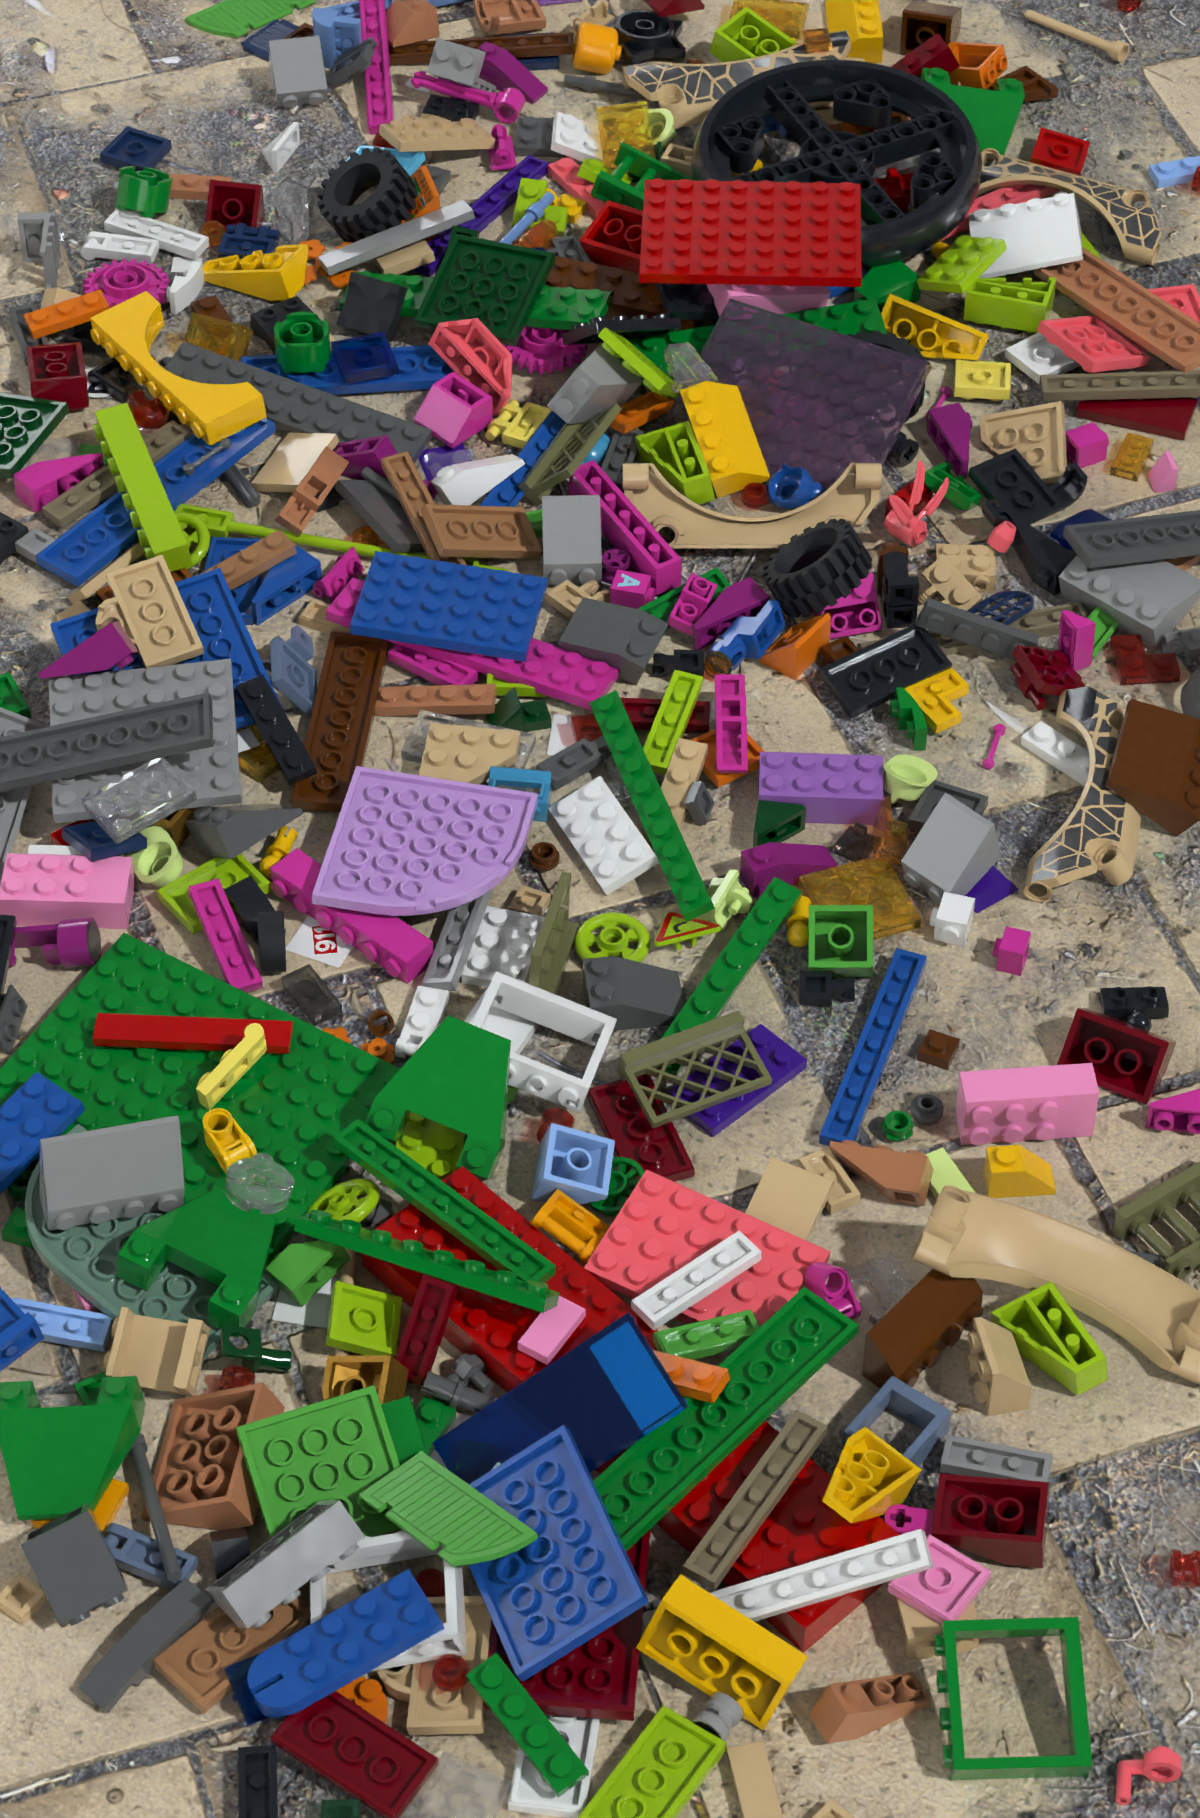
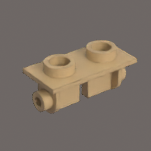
M597 0L590 7V11L587 10L580 17L574 19L573 27L567 32H573V36L576 37L577 29L583 22L603 26L608 25L615 19V16L608 14V2L606 0Z

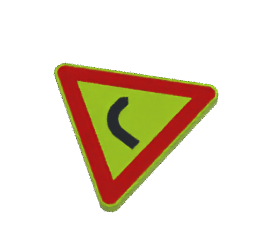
M667 912L654 940V944L656 947L673 943L677 950H681L680 941L688 940L695 947L697 945V937L721 931V925L698 918L686 922L682 914Z

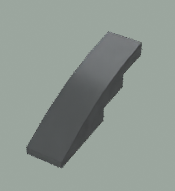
M185 1578L124 1634L83 1680L78 1689L109 1713L133 1683L137 1686L142 1683L154 1668L153 1659L192 1629L214 1603V1600Z

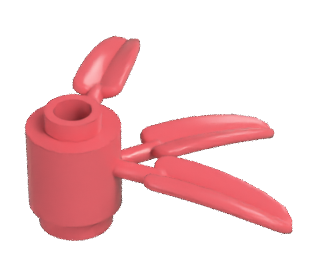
M920 460L917 463L909 505L896 495L889 496V502L893 510L888 513L884 521V528L888 530V534L910 547L921 544L926 539L928 534L927 523L922 518L925 515L930 516L936 510L949 486V479L945 477L941 487L925 508L917 516L913 515L914 505L920 502L925 481V467Z

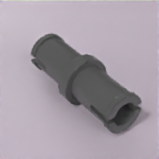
M432 1371L428 1372L421 1389L422 1393H427L449 1402V1407L456 1409L459 1406L484 1418H487L495 1398L465 1386L466 1382L459 1380L457 1383L434 1374Z

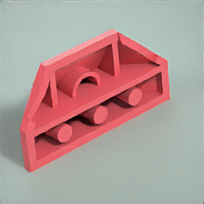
M478 318L438 323L428 344L457 375L492 396V413L498 417L499 410L507 405L511 397L513 376L512 354Z

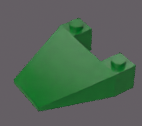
M923 68L920 78L944 92L964 112L976 133L981 152L984 149L993 148L1004 155L1017 124L1025 97L1022 82L1013 78H997L994 90L952 85L948 71H944L941 68Z
M448 1015L376 1095L365 1124L382 1137L397 1141L401 1139L410 1113L413 1112L465 1133L468 1137L456 1167L464 1166L475 1175L485 1179L493 1178L505 1147L511 1040Z
M216 1188L135 1229L118 1253L117 1277L147 1292L167 1262L170 1261L219 1286L209 1300L207 1323L221 1329L222 1325L245 1328L256 1311L277 1217Z
M137 1376L102 1377L97 1405L42 1408L33 1381L0 1382V1446L19 1521L57 1519L86 1503H89L92 1511L95 1510L141 1432L145 1400Z

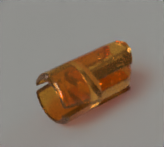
M543 220L516 238L511 245L545 251L551 246V239L555 238L557 227L554 222Z

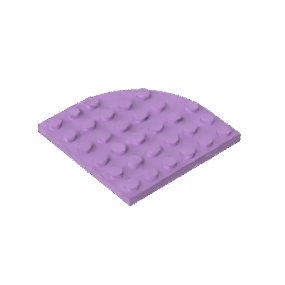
M356 766L312 893V904L389 916H411L441 912L471 902L496 887L516 866L527 842L538 804V794Z

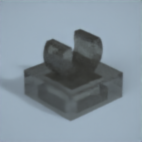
M855 822L854 827L849 826L834 844V853L861 865L876 847L877 838L867 833L866 826Z

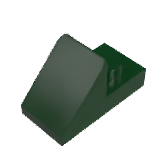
M512 688L495 704L494 714H486L489 728L513 730L525 733L551 728V717L545 699L520 703L516 688Z

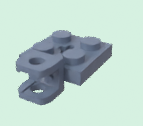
M299 625L291 628V638L287 641H284L280 636L270 641L271 655L269 659L272 675L270 680L276 691L282 692L290 699L295 708H300L310 717L317 693L316 669L307 661L314 658V647L311 637Z

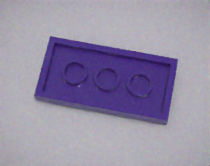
M761 1023L747 1034L772 1077V1084L687 1116L712 1137L716 1136L807 1067L806 1058ZM737 1040L725 1049V1051L742 1056L745 1050L740 1040ZM717 1056L712 1058L705 1065L713 1067ZM721 1058L717 1069L735 1075L739 1064ZM746 1066L742 1067L739 1077L750 1081L760 1078L757 1070ZM696 1070L688 1076L687 1080L705 1086L709 1075ZM713 1077L709 1088L723 1092L730 1088L731 1082ZM675 1085L667 1091V1094L675 1097L680 1086ZM684 1087L679 1099L693 1103L700 1100L702 1093Z

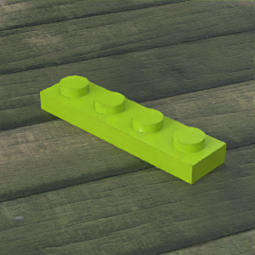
M674 670L643 747L654 773L666 775L677 741L683 737L702 689L703 676Z

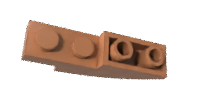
M325 446L275 521L299 537L349 462Z

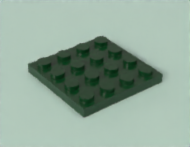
M455 234L415 316L416 326L435 330L438 323L478 318L501 344L515 347L556 261L554 253Z
M0 392V477L13 479V474L23 468L70 412L67 402Z

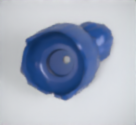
M785 463L782 464V469L770 477L766 488L770 502L783 510L795 509L825 491L820 483L814 482L806 469L802 467L792 468Z

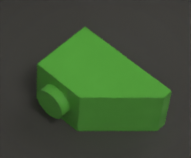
M323 1240L289 1244L282 1252L278 1253L265 1269L270 1277L279 1284V1288L303 1307L351 1258L344 1247Z

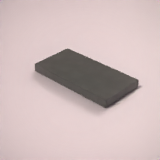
M368 480L337 481L336 491L394 552L426 553L400 501Z

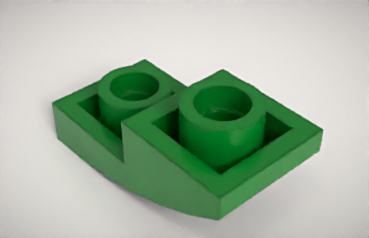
M896 687L895 700H890L891 718H896L898 730H906L907 739H912L914 751L926 750L928 728L924 715L914 698L904 688Z
M410 1396L381 1404L400 1466L421 1451L427 1454Z

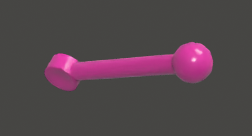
M950 387L941 388V396L933 409L941 407L944 400L952 395ZM926 414V416H925L926 422H927V419H928V414Z
M996 724L994 726L993 733L995 736L988 757L982 762L983 767L987 770L994 767L993 758L1000 736H1003L1006 730L1003 724Z

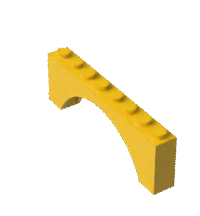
M147 291L90 318L92 324L90 333L93 341L106 349L107 354L111 358H115L120 362L125 371L133 374L139 384L146 386L154 398H159L168 411H173L183 425L187 424L195 436L202 438L209 446L267 417L263 395L249 382L207 384L190 381L170 373L153 359L150 354L152 343L165 324L161 304Z

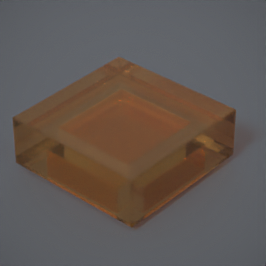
M828 28L802 31L806 52L832 50V40Z

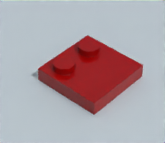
M1041 127L1030 162L1080 176L1090 142Z

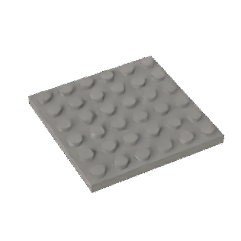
M231 659L49 678L50 726L208 692L212 699L213 747L53 780L54 822L60 823L242 803Z

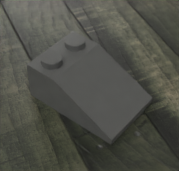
M583 597L557 644L571 652L579 653L583 657L602 661L610 666L619 668V677L637 685L668 627V623L640 609Z
M270 803L206 806L195 810L194 816L186 820L185 824L199 854L231 860L296 819L303 812L301 808Z
M616 956L583 959V990L586 1007L616 1018L617 1022L613 1031L670 1026L684 1006L677 971Z

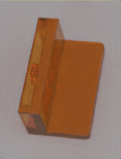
M884 796L873 824L874 859L902 866L901 860L908 851L907 823L892 819L891 798Z

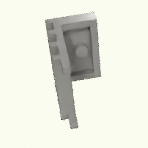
M436 39L427 70L428 74L487 92H491V90L496 91L497 87L479 78L486 52L443 39Z
M56 212L18 213L17 221L23 262H43L45 289L57 287L61 249Z

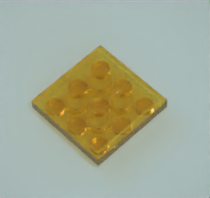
M886 854L798 876V886L803 896L811 900V905H873V940L921 928V917Z

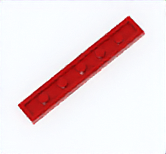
M97 1013L92 1040L94 1046L227 1051L234 1049L245 1037L244 1030L249 1024L258 1023L263 1027L267 1043L265 1053L290 1054L293 1021Z

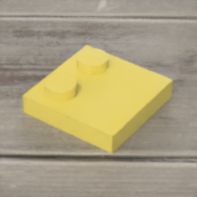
M956 360L954 397H961L966 400L974 398L989 399L991 401L1010 400L1011 363Z

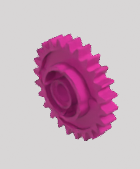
M123 258L120 263L112 260L111 265L102 263V268L94 267V273L88 272L87 278L84 279L83 294L101 289L110 308L145 291L159 303L165 304L166 290L170 286L168 274L163 273L162 267L156 268L155 263L147 265V260L138 263L136 258L131 262H127Z
M524 327L515 347L502 344L512 354V366L518 364L519 371L528 368V374L537 370L539 375H542L544 371H548L553 375L554 370H559L563 373L564 367L572 369L573 362L581 363V357H585L586 350H588V344L563 345L562 334L572 330Z

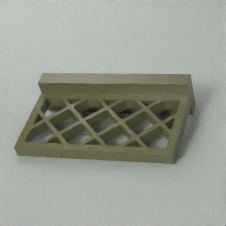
M617 403L583 423L564 424L518 485L536 507L542 504V496H549L558 483L575 473L622 410Z
M567 872L561 873L533 948L531 964L524 981L555 995L574 946L575 935L579 928V923L568 921L572 873Z
M739 1010L620 1054L617 1071L623 1081L627 1080L652 1128L772 1084V1077L743 1027L744 1019ZM738 1039L745 1049L742 1056L724 1050L727 1043ZM706 1052L717 1056L713 1067L696 1062L697 1054ZM721 1058L739 1064L735 1075L717 1069ZM673 1063L686 1066L687 1069L684 1077L681 1078L666 1073L667 1066ZM746 1066L757 1070L760 1078L750 1081L739 1077L742 1067ZM691 1069L709 1075L705 1086L687 1080ZM648 1074L656 1077L657 1081L654 1088L651 1089L640 1085L636 1077ZM713 1077L731 1082L730 1088L723 1092L709 1087ZM662 1080L680 1086L675 1097L657 1091ZM684 1087L702 1093L700 1100L693 1103L679 1098ZM654 1098L672 1104L670 1111L656 1116L651 1106Z

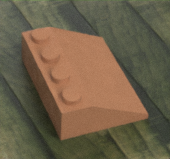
M263 1382L175 1399L153 1473L154 1483L167 1524L214 1530L236 1529L254 1525L259 1505L235 1429L248 1423L284 1413L285 1406ZM144 1504L141 1518L144 1521L151 1522L146 1504Z

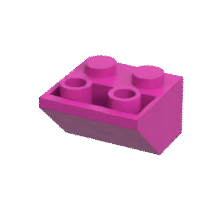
M452 372L432 385L414 418V424L431 429L434 437L453 449L487 427L493 420L492 396Z
M873 571L869 572L866 578L860 579L862 584L858 588H852L850 590L851 594L846 598H839L836 600L838 603L832 607L830 605L825 606L822 612L816 613L813 611L815 617L827 612L831 616L830 639L883 630Z

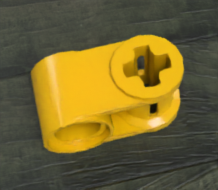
M215 1108L209 1110L204 1115L203 1130L205 1143L227 1175L233 1172L234 1167L247 1160L255 1161L258 1159V1153L252 1140L243 1132L229 1111Z

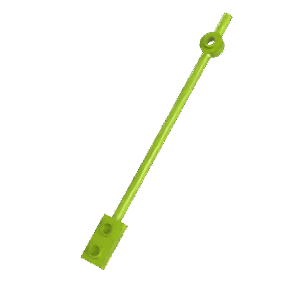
M182 503L177 506L175 513H189L201 519L207 526L210 537H227L229 532L265 538L273 532L280 530L294 544L347 552L351 547H354L357 555L374 557L375 551L429 559L424 554L394 552L390 548L301 533L298 537L287 530L236 522L234 520V513ZM188 525L183 531L193 534L196 530ZM463 557L468 566L508 572V569L481 565L476 557Z

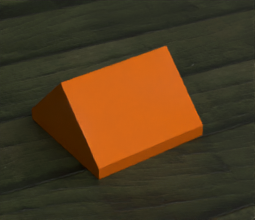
M827 612L792 625L766 650L759 661L796 680L821 656V647L830 642L831 616Z

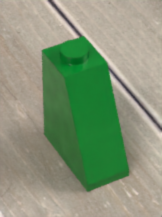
M902 261L872 267L861 280V287L854 288L853 302L876 298L880 313H882L889 294L915 303L921 300V290L917 283L920 276Z

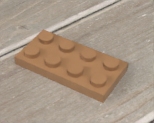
M425 504L421 510L425 524L440 557L538 559L543 552L523 507Z
M298 1598L285 1606H282L280 1603L269 1611L272 1616L267 1622L253 1629L251 1626L249 1628L238 1627L218 1607L153 1659L154 1668L205 1714L247 1679L249 1668L260 1653L310 1625V1609Z

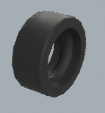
M283 911L258 912L261 973L286 972Z

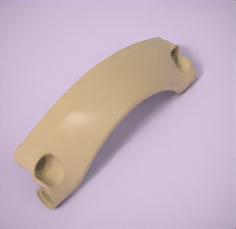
M947 1185L942 1188L924 1230L916 1243L911 1260L950 1277L993 1280L1031 1291L1052 1281L1070 1307L1092 1317L1122 1336L1161 1369L1200 1385V1291L1145 1259L1066 1222L1006 1201L961 1190L954 1186Z

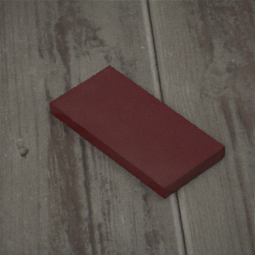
M1179 397L1166 399L1079 401L1076 417L1184 440L1197 408L1198 399Z
M643 1074L636 1077L640 1085L651 1089L654 1088L655 1084L650 1075ZM620 1079L589 1089L587 1098L605 1138L615 1140L614 1157L630 1158L636 1161L643 1168L644 1172L647 1169L674 1182L695 1176V1168L673 1122L652 1128L627 1080L623 1081ZM654 1098L651 1106L656 1116L666 1113L667 1110L663 1101ZM632 1167L628 1168L626 1173H628L632 1169Z
M337 1691L295 1714L287 1715L270 1738L272 1744L383 1818H400L439 1765L437 1757Z

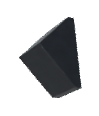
M246 1527L210 1532L216 1580H218L250 1555Z

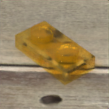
M1127 432L1111 465L1110 475L1137 482L1153 449L1154 439Z

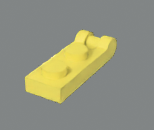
M249 1024L244 1030L245 1037L234 1049L227 1050L221 1057L219 1065L211 1073L207 1072L199 1080L196 1091L199 1103L206 1109L211 1110L266 1052L265 1033L260 1024Z

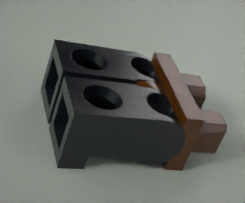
M897 541L881 543V549H878L876 593L881 595L880 602L887 629L910 627L917 622L919 580L917 576L909 577V551L907 547L900 548Z

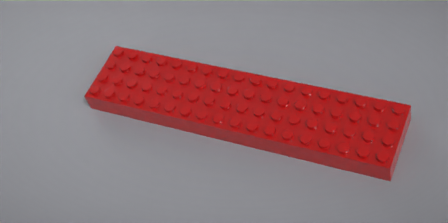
M461 1166L442 1181L552 1262L556 1267V1274L546 1282L549 1285L548 1289L560 1292L559 1296L585 1308L586 1317L550 1363L546 1365L518 1350V1341L541 1312L458 1285L459 1289L443 1337L461 1353L476 1354L485 1364V1374L551 1432L564 1424L570 1430L583 1460L601 1474L651 1427L643 1432L640 1430L590 1348L630 1323L643 1346L647 1349L658 1351L653 1342L654 1332L658 1330L653 1331L630 1306L541 1231L532 1226L528 1220L464 1166ZM412 1204L406 1206L375 1229L390 1232L392 1238L400 1241H418L423 1244V1248L431 1251H449L454 1254L455 1259L461 1261L475 1260L485 1264L486 1269L498 1271L496 1267ZM361 1253L362 1266L395 1295L402 1297V1301L412 1309L423 1273ZM674 1394L679 1402L685 1397ZM764 1421L656 1524L692 1554L778 1436L779 1432ZM809 1459L722 1582L730 1587L900 1534L879 1516L851 1524L825 1504L822 1500L831 1476ZM885 1583L768 1617L765 1620L804 1653Z

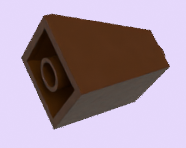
M913 0L902 12L899 55L906 56L937 33H939L947 45L950 42H956L961 29L962 8Z

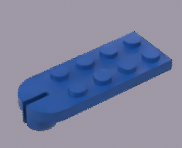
M407 1569L260 1653L249 1668L247 1675L248 1686L264 1716L274 1719L285 1718L287 1715L295 1714L445 1628L412 1573Z

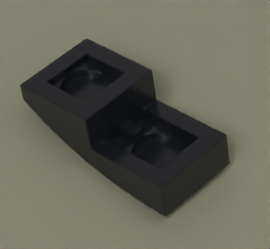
M248 876L224 889L229 904L241 917V926L259 946L258 912L275 911V909L254 879Z

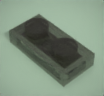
M310 964L281 977L282 986L314 1026L342 1013V1004Z

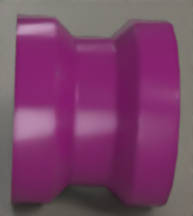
M610 549L604 552L602 555V579L612 585L617 569L630 571L629 553L622 549Z

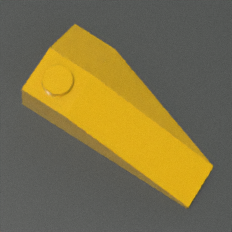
M307 244L277 246L276 252L263 254L262 250H257L242 259H239L238 255L207 260L203 264L204 281L268 301H285L295 297L304 286L308 256Z
M889 294L881 313L887 334L889 332L896 334L897 338L901 339L903 337L907 339L910 345L914 344L922 356L927 358L978 361L989 338V335L892 294Z
M863 1427L847 1439L822 1501L851 1524L885 1515L886 1510L890 1506L902 1504L905 1501L922 1469L867 1427Z

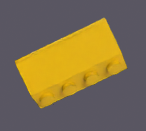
M827 0L825 2L828 33L848 31L851 50L847 57H861L865 62L882 63L884 37L878 0Z
M704 381L680 390L699 448L710 473L717 499L768 481L770 475L738 386Z
M681 1574L661 1600L636 1647L710 1697L715 1692L729 1695L742 1707L744 1712L743 1718L761 1730H764L808 1658L801 1651Z

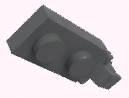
M603 735L594 741H587L583 738L536 766V770L551 771L552 789L556 791L603 764L612 754Z

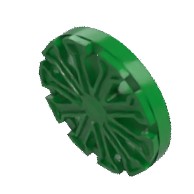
M613 1158L608 1196L605 1200L590 1202L591 1207L603 1215L616 1216L626 1202L625 1196H630L633 1191L632 1189L636 1187L645 1173L643 1168L630 1158ZM619 1165L618 1170L613 1171L614 1166ZM632 1167V1169L628 1173H626L627 1169ZM617 1200H619L620 1206H616Z

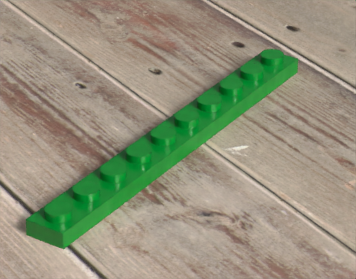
M617 690L590 702V707L686 922L715 909Z

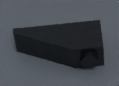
M1014 516L1011 523L1015 525L1016 533L1012 545L1031 580L1055 596L1061 591L1058 576L1076 555L1022 519Z

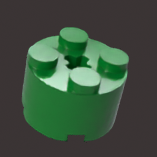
M135 166L122 167L119 174L116 208L124 211H139L138 215L146 218H153L155 213H167L172 178H169L170 175L154 168L144 167L143 171H135Z
M294 312L286 315V320L280 323L278 321L275 324L276 360L284 373H320L326 369V364L331 357L329 324L325 319L323 322L317 318V314L312 312Z

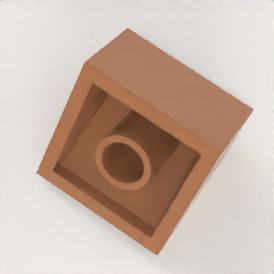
M394 0L386 11L388 44L392 47L440 37L437 9L427 0Z

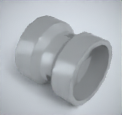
M715 1692L707 1701V1709L700 1711L692 1722L726 1741L729 1737V1729L738 1725L744 1717L742 1707L732 1697L722 1692Z

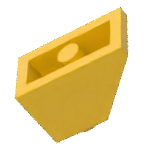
M1021 1145L986 1148L984 1178L988 1197L1006 1198L1055 1195L1056 1189L1050 1163Z

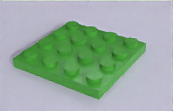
M375 1385L236 1427L237 1437L269 1540L320 1500H340L365 1537L387 1535L402 1530L385 1517L386 1513L390 1511L389 1508L378 1512L359 1498L361 1492L400 1466Z

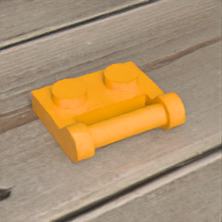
M558 1188L530 1223L538 1230L541 1227L578 1254L577 1259L584 1264L588 1262L610 1227Z

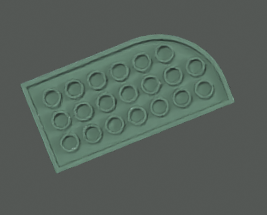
M77 1124L67 1134L85 1132L87 1130L80 1124ZM39 1160L32 1172L26 1190L25 1220L32 1245L43 1262L102 1313L109 1316L112 1321H114L116 1316H120L122 1307L129 1308L136 1315L188 1323L189 1318L203 1320L210 1328L204 1359L221 1344L220 1329L207 1323L209 1300L219 1286L170 1261L167 1262L147 1292L117 1277L118 1253L135 1229L168 1212L155 1211L144 1213L134 1218L122 1217L111 1219L101 1224L89 1223L77 1225L68 1230L55 1229L48 1231L40 1200ZM264 1273L256 1311L272 1298L279 1289V1284L266 1273Z

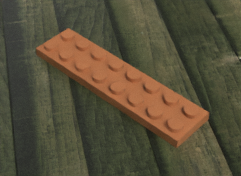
M1082 247L1083 260L1034 269V275L1045 282H1048V277H1057L1056 289L1178 371L1186 373L1200 366V323Z

